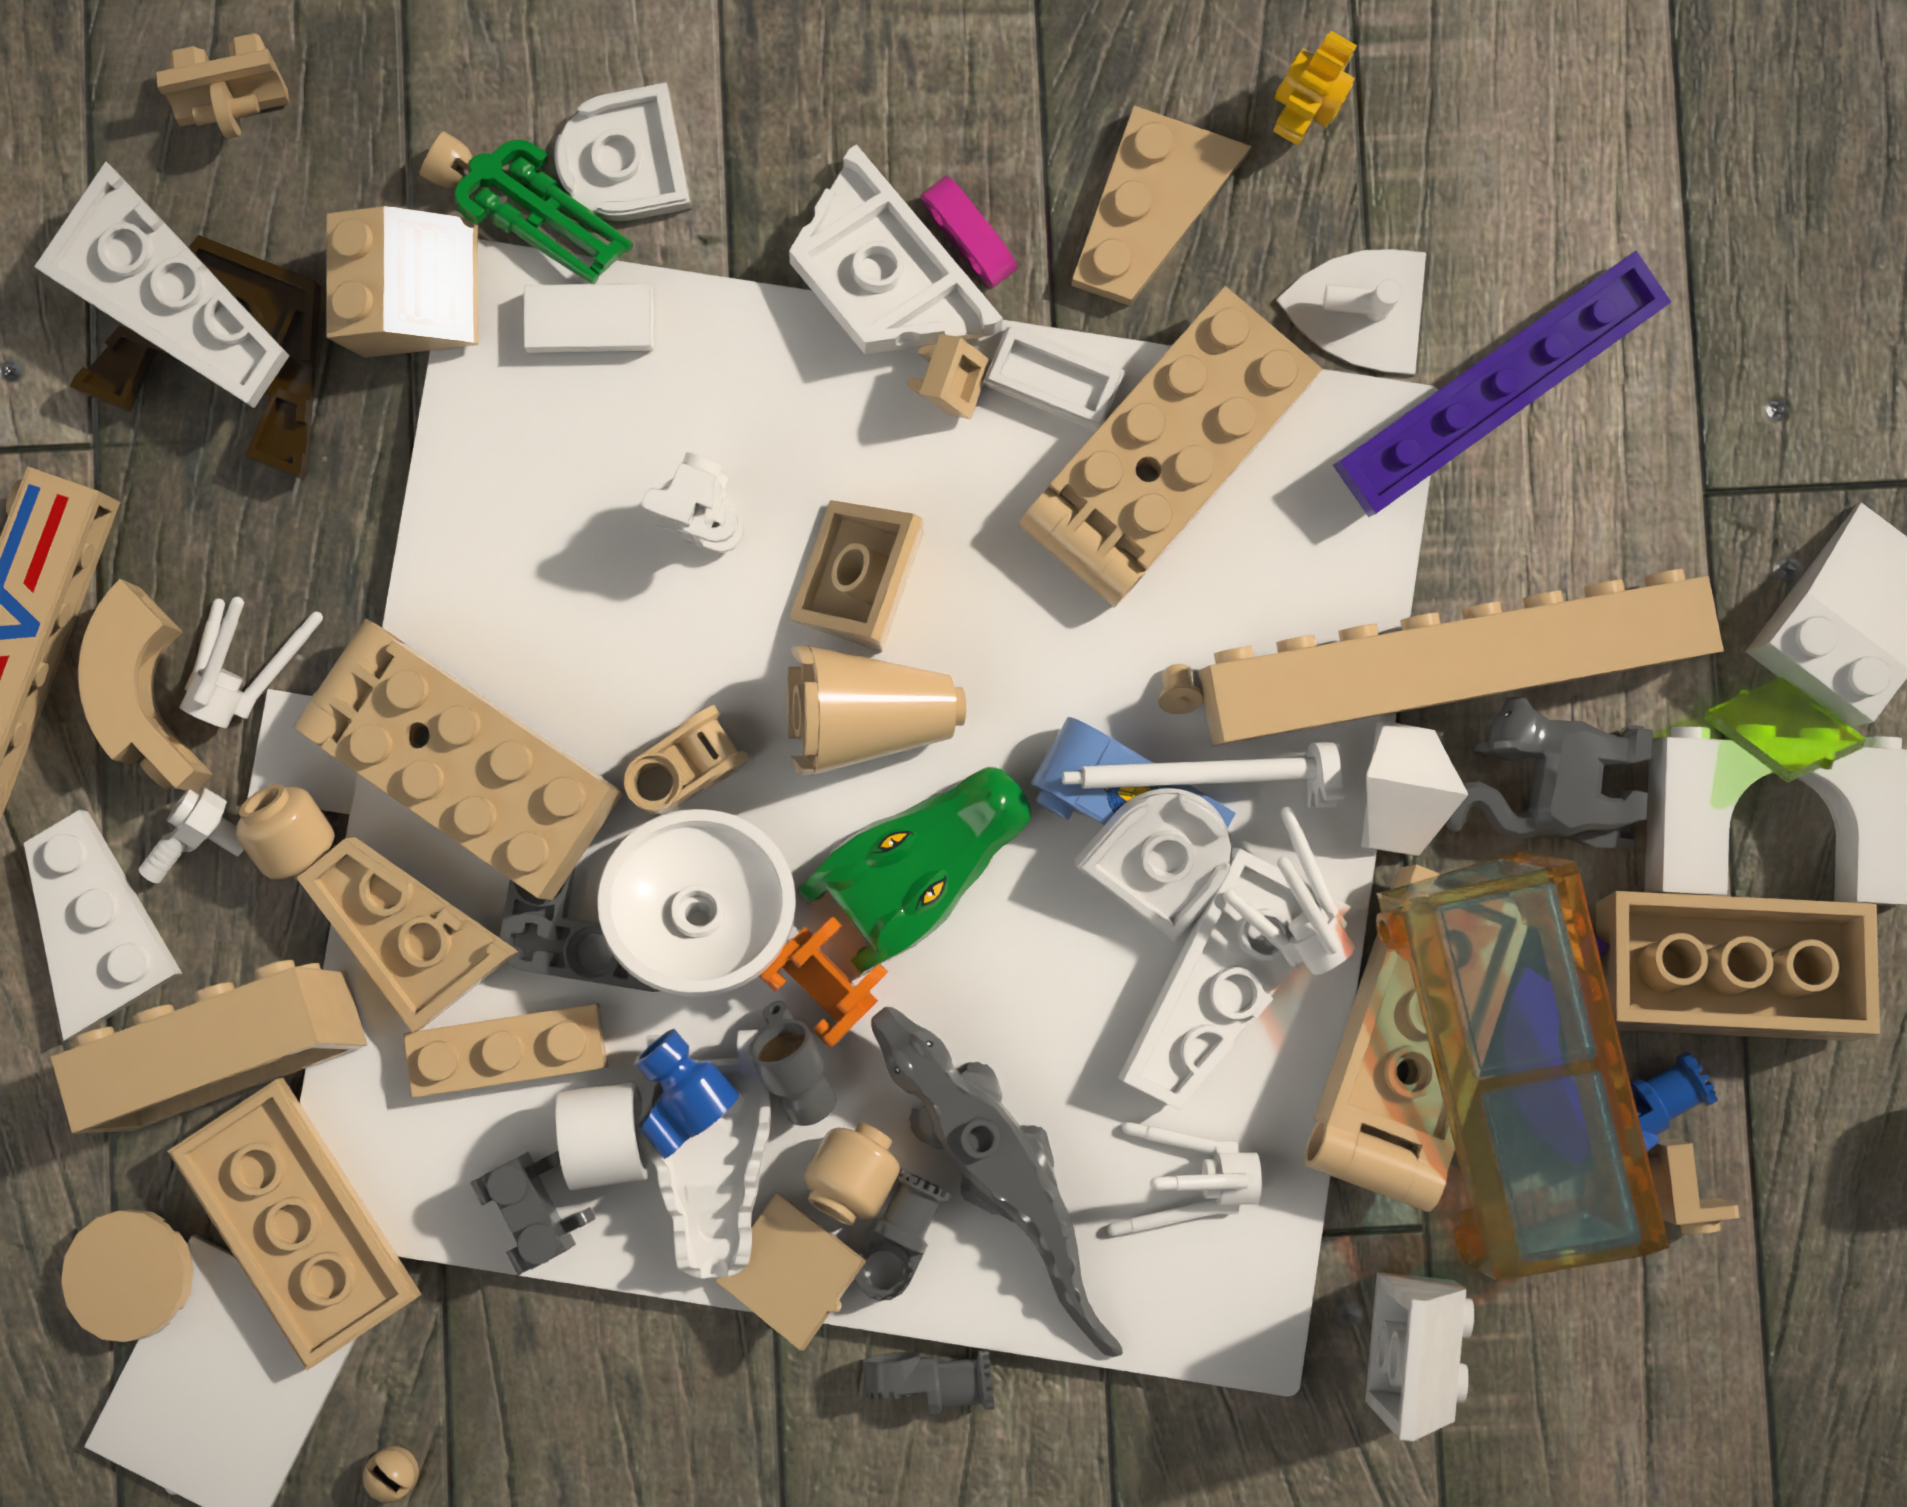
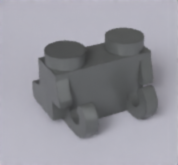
M559 1150L535 1163L529 1152H526L470 1182L482 1206L492 1200L497 1203L518 1246L506 1253L517 1275L532 1270L575 1246L576 1243L570 1232L596 1219L589 1207L564 1221L561 1220L539 1177L540 1174L561 1164Z

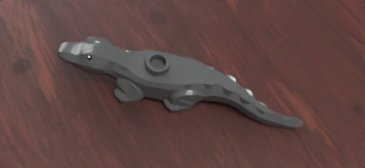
M887 1006L881 1009L871 1018V1028L881 1048L886 1068L896 1085L908 1094L915 1095L923 1104L920 1109L913 1108L911 1110L909 1119L911 1122L910 1129L920 1141L936 1149H944L963 1172L960 1194L964 1200L987 1212L999 1214L1011 1222H1015L1026 1233L1043 1258L1056 1295L1069 1316L1104 1355L1110 1357L1121 1356L1123 1354L1122 1346L1100 1322L1087 1299L1081 1277L1075 1231L1069 1212L1057 1188L1056 1176L1053 1170L1054 1158L1046 1131L1042 1127L1020 1125L1002 1104V1092L998 1078L993 1069L987 1064H981L978 1061L967 1063V1070L960 1074L954 1068L951 1055L938 1036L916 1024L893 1007Z

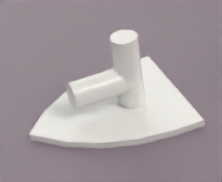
M1397 249L1362 250L1333 258L1301 276L1276 301L1295 327L1324 352L1352 366L1382 373L1414 376L1416 371L1426 252Z

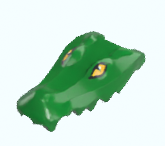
M996 767L983 768L968 776L946 793L923 800L901 813L877 820L858 830L829 854L815 872L797 888V892L808 905L815 900L821 899L827 891L830 892L869 943V946L861 948L857 955L851 959L858 972L865 976L879 963L882 964L915 947L948 919L962 895L981 876L992 857L1028 825L1031 819L1030 804L1022 789L1010 775Z

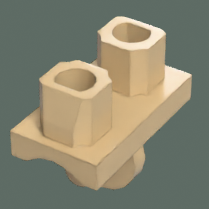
M252 33L234 37L229 44L230 57L211 61L204 49H199L195 46L172 50L170 68L156 72L157 87L161 94L165 95L180 127L191 124L201 126L217 122L223 136L226 139H231L241 135L240 117L258 114L262 109L290 104L288 88L260 35Z

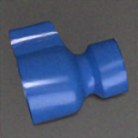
M674 1028L651 1043L634 1062L636 1067L649 1081L659 1082L663 1087V1093L638 1127L640 1133L663 1159L676 1152L690 1137L699 1135L714 1124L732 1107L739 1097L738 1091L713 1063L705 1060H692L689 1056L690 1046Z

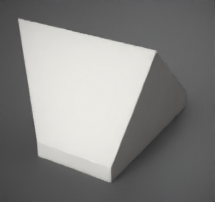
M1390 721L1376 722L1372 760L1366 775L1367 803L1361 847L1419 856L1469 795L1435 730Z

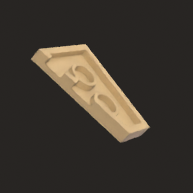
M1133 106L1071 286L1130 306L1176 248L1177 243L1194 221L1209 206L1230 175L1245 160L1252 146Z
M356 837L342 840L297 877L298 881L413 1033L423 1029L519 952Z

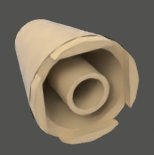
M809 645L792 648L791 655L801 663V667H788L787 675L789 739L801 738L803 756H791L796 775L812 776L948 740L953 737L955 726H963L965 723L966 698L964 689L962 687H954L952 677L948 674Z

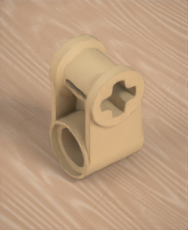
M715 705L707 707L675 728L668 737L636 757L628 765L624 775V788L628 798L641 811L651 815H665L672 812L700 792L719 784L751 760L746 750L738 751L717 719L721 713ZM701 737H705L718 755L717 759L711 757L700 741ZM652 768L666 769L673 777V786L670 793L658 801L646 800L639 793L641 776Z

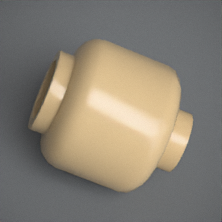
M282 784L269 785L249 797L239 810L241 818L236 826L237 840L260 872L273 880H283L291 877L298 880V876L329 851L334 841L335 834L332 824L310 793L300 787H284Z
M861 1122L858 1123L854 1131L842 1127L829 1130L804 1171L805 1184L811 1191L807 1198L808 1201L826 1215L847 1225H853L856 1218L862 1220L874 1218L894 1187L900 1171L899 1162L888 1151L892 1140L876 1128Z

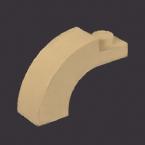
M119 579L98 604L83 637L79 657L78 679L81 703L86 719L99 744L112 760L134 764L144 755L145 758L140 762V766L162 788L169 790L174 786L176 789H190L195 792L213 774L165 724L157 709L154 697V677L158 663L166 649L183 632L140 587Z

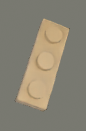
M599 1003L420 1030L414 1033H403L412 1098L608 1067Z

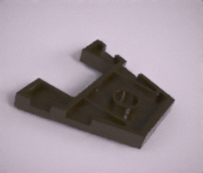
M198 235L188 248L289 355L264 395L269 396V399L245 456L252 461L304 481L308 473L321 286L313 279ZM119 325L104 342L108 347L88 369L85 367L81 368L74 376L70 387L79 393L131 412L155 354L159 353L172 359H177L128 327Z

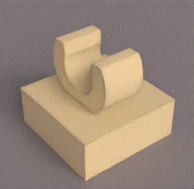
M939 334L935 346L927 344L919 347L917 354L930 362L924 379L909 377L907 385L949 415L971 420L991 360L961 337Z

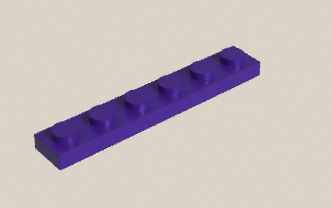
M1636 250L1333 464V467L1367 516L1371 517L1669 305L1671 300Z

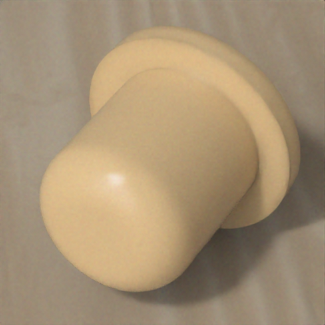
M1174 664L1164 670L1162 674L1163 690L1158 696L1159 707L1163 711L1172 714L1189 713L1200 707L1203 702V694L1195 686L1192 669L1184 664Z

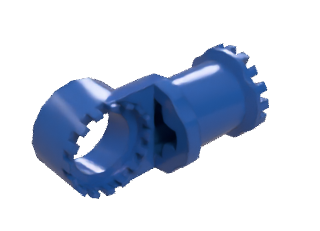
M1686 1051L1676 1057V1065L1646 1082L1638 1078L1629 1083L1631 1094L1637 1107L1628 1109L1626 1113L1621 1112L1618 1114L1619 1117L1613 1118L1610 1122L1611 1125L1605 1129L1596 1142L1608 1166L1623 1164L1653 1148L1660 1141L1657 1135L1670 1128V1120L1700 1103L1708 1107L1718 1101L1713 1084L1709 1081L1704 1082L1709 1079L1707 1073L1700 1076L1699 1073L1703 1071V1067L1698 1065L1697 1060L1694 1057L1692 1058L1691 1053Z

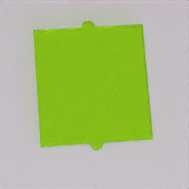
M1782 677L1751 691L1746 689L1739 690L1737 697L1707 709L1704 719L1787 783L1819 768L1832 769L1834 761L1862 749L1866 740L1864 736Z

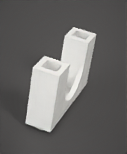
M1671 727L1670 737L1652 741L1651 759H1649L1645 892L1710 896L1727 895L1729 828L1734 807L1743 792L1756 780L1767 774H1783L1796 778L1814 789L1824 800L1832 815L1836 832L1834 902L1907 906V749H1902V738L1862 737L1861 747L1838 746V735L1802 733L1798 734V743L1795 744L1774 742V732L1766 730L1734 731V740L1710 739V728Z

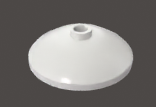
M689 809L659 816L641 825L615 849L606 864L599 885V921L605 941L614 957L624 969L642 983L659 991L678 996L705 997L732 991L754 980L778 957L788 940L794 922V881L786 859L779 848L764 832L753 824L737 816L716 810ZM695 911L705 912L710 917L707 923L700 926L692 925L686 919L689 914Z

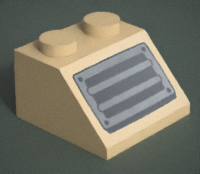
M387 206L327 213V338L364 358L479 345L478 224L475 225L463 217Z

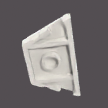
M857 145L851 147L844 156V167L831 189L826 188L817 202L813 220L802 228L789 250L790 264L865 355L920 347L927 344L933 345L936 344L939 334L957 336L966 340L993 336L1002 330V316Z

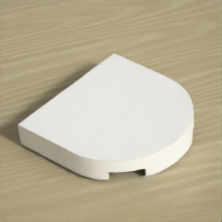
M667 82L600 95L589 99L577 108L578 111L570 118L563 128L561 135L558 136L554 151L557 174L568 195L583 204L601 219L608 221H631L692 209Z
M1172 788L1156 789L1142 793L1122 805L1075 858V863L1079 870L1175 942L1208 906L1213 896L1224 883L1226 876L1230 875L1232 845L1223 818L1208 801L1185 790Z

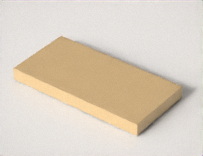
M284 1078L274 1080L168 1150L169 1155L307 1371L422 1295Z

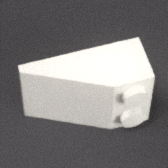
M1859 503L1854 507L1745 651L1845 728L1874 722L1907 679V537L1863 503Z
M1377 1272L1365 1402L1400 1440L1415 1441L1455 1422L1456 1403L1464 1404L1466 1401L1468 1368L1466 1364L1460 1363L1462 1338H1470L1472 1334L1474 1304L1471 1298H1466V1288L1454 1280Z

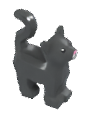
M1520 696L1508 697L1501 711L1491 720L1487 740L1475 744L1473 753L1506 761L1536 758L1534 780L1527 811L1518 814L1513 813L1498 790L1482 782L1463 783L1469 795L1445 824L1448 829L1454 832L1460 831L1467 811L1472 807H1478L1483 811L1487 821L1498 834L1516 840L1532 837L1567 838L1587 847L1634 849L1635 839L1631 835L1630 824L1646 820L1648 793L1623 790L1616 798H1609L1601 794L1603 768L1606 765H1625L1651 759L1653 730L1644 729V726H1626L1621 729L1618 735H1610L1583 721L1549 720L1533 709L1527 698Z

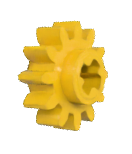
M1330 31L1315 54L1304 48L1297 54L1274 97L1275 100L1286 106L1276 121L1277 124L1273 132L1299 146L1314 122L1325 129L1332 123L1353 87L1355 78L1345 73L1344 69L1352 58L1357 45Z

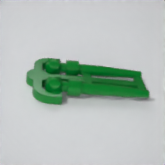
M511 140L502 144L492 154L481 153L475 155L469 163V174L457 184L455 189V205L457 210L475 225L479 224L484 218L492 216L493 223L509 235L515 233L537 250L590 284H595L601 274L625 252L628 253L632 249L633 243L583 204L558 188L559 183L542 171L538 174L535 172L548 162V153L535 144L525 140ZM517 158L509 165V175L502 171L503 166L510 160ZM494 186L532 214L526 221L522 212L509 203H504L503 205L499 203V196L486 187ZM479 187H485L474 196V201L469 198ZM558 209L562 210L567 215H569L570 217H572L573 219H575L576 221H578L579 223H581L582 225L589 228L590 230H592L593 232L600 235L601 237H603L611 243L609 245L605 244L597 237L592 235L590 232L582 228L580 225L572 221L570 218L562 214L560 211H558ZM545 222L595 257L590 268L537 228Z

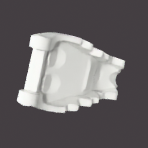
M758 1029L738 1031L736 1049L739 1058L705 1059V1061L713 1063L739 1093L736 1102L720 1119L699 1135L690 1137L676 1152L666 1159H663L644 1137L648 1154L658 1172V1182L668 1213L672 1216L676 1265L684 1273L701 1279L735 1275L747 1267L751 1257L752 1210L758 1192L761 1162L771 1124V1093L766 1089L749 1056V1047L755 1036L759 1033ZM648 1035L646 1037L647 1047L661 1035ZM646 1077L642 1097V1120L663 1093V1087L659 1082L649 1081Z

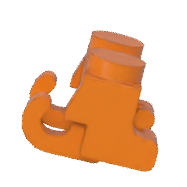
M834 916L814 935L804 927L782 948L774 962L758 976L776 993L787 982L778 973L783 968L837 1022L832 1027L823 1019L812 1030L829 1049L878 1002L869 991L888 973L879 963L855 985L819 949L843 926Z

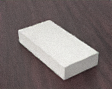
M651 283L524 285V348L528 353L654 351L653 287Z
M1008 323L984 379V386L1097 431L1107 418L1125 371Z

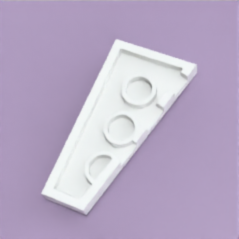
M106 161L34 266L49 278L252 408L256 407L289 357L287 352Z
M1232 848L1230 875L1226 876L1224 883L1213 896L1208 906L1198 916L1118 1076V1079L1178 1110L1185 1105L1234 1047L1233 1041L1252 1018H1258L1273 1000L1271 996L1295 968L1299 969L1304 963L1302 961L1294 966H1290L1281 951L1224 900L1223 895L1225 891H1234L1288 938L1293 936L1288 928L1290 923L1303 913L1280 869L1240 848ZM1304 882L1315 903L1319 906L1311 885ZM1332 897L1335 906L1341 915L1344 916L1351 906Z

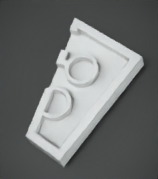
M78 810L24 842L63 1041L73 1040L74 1037L83 1034L182 974L88 811Z

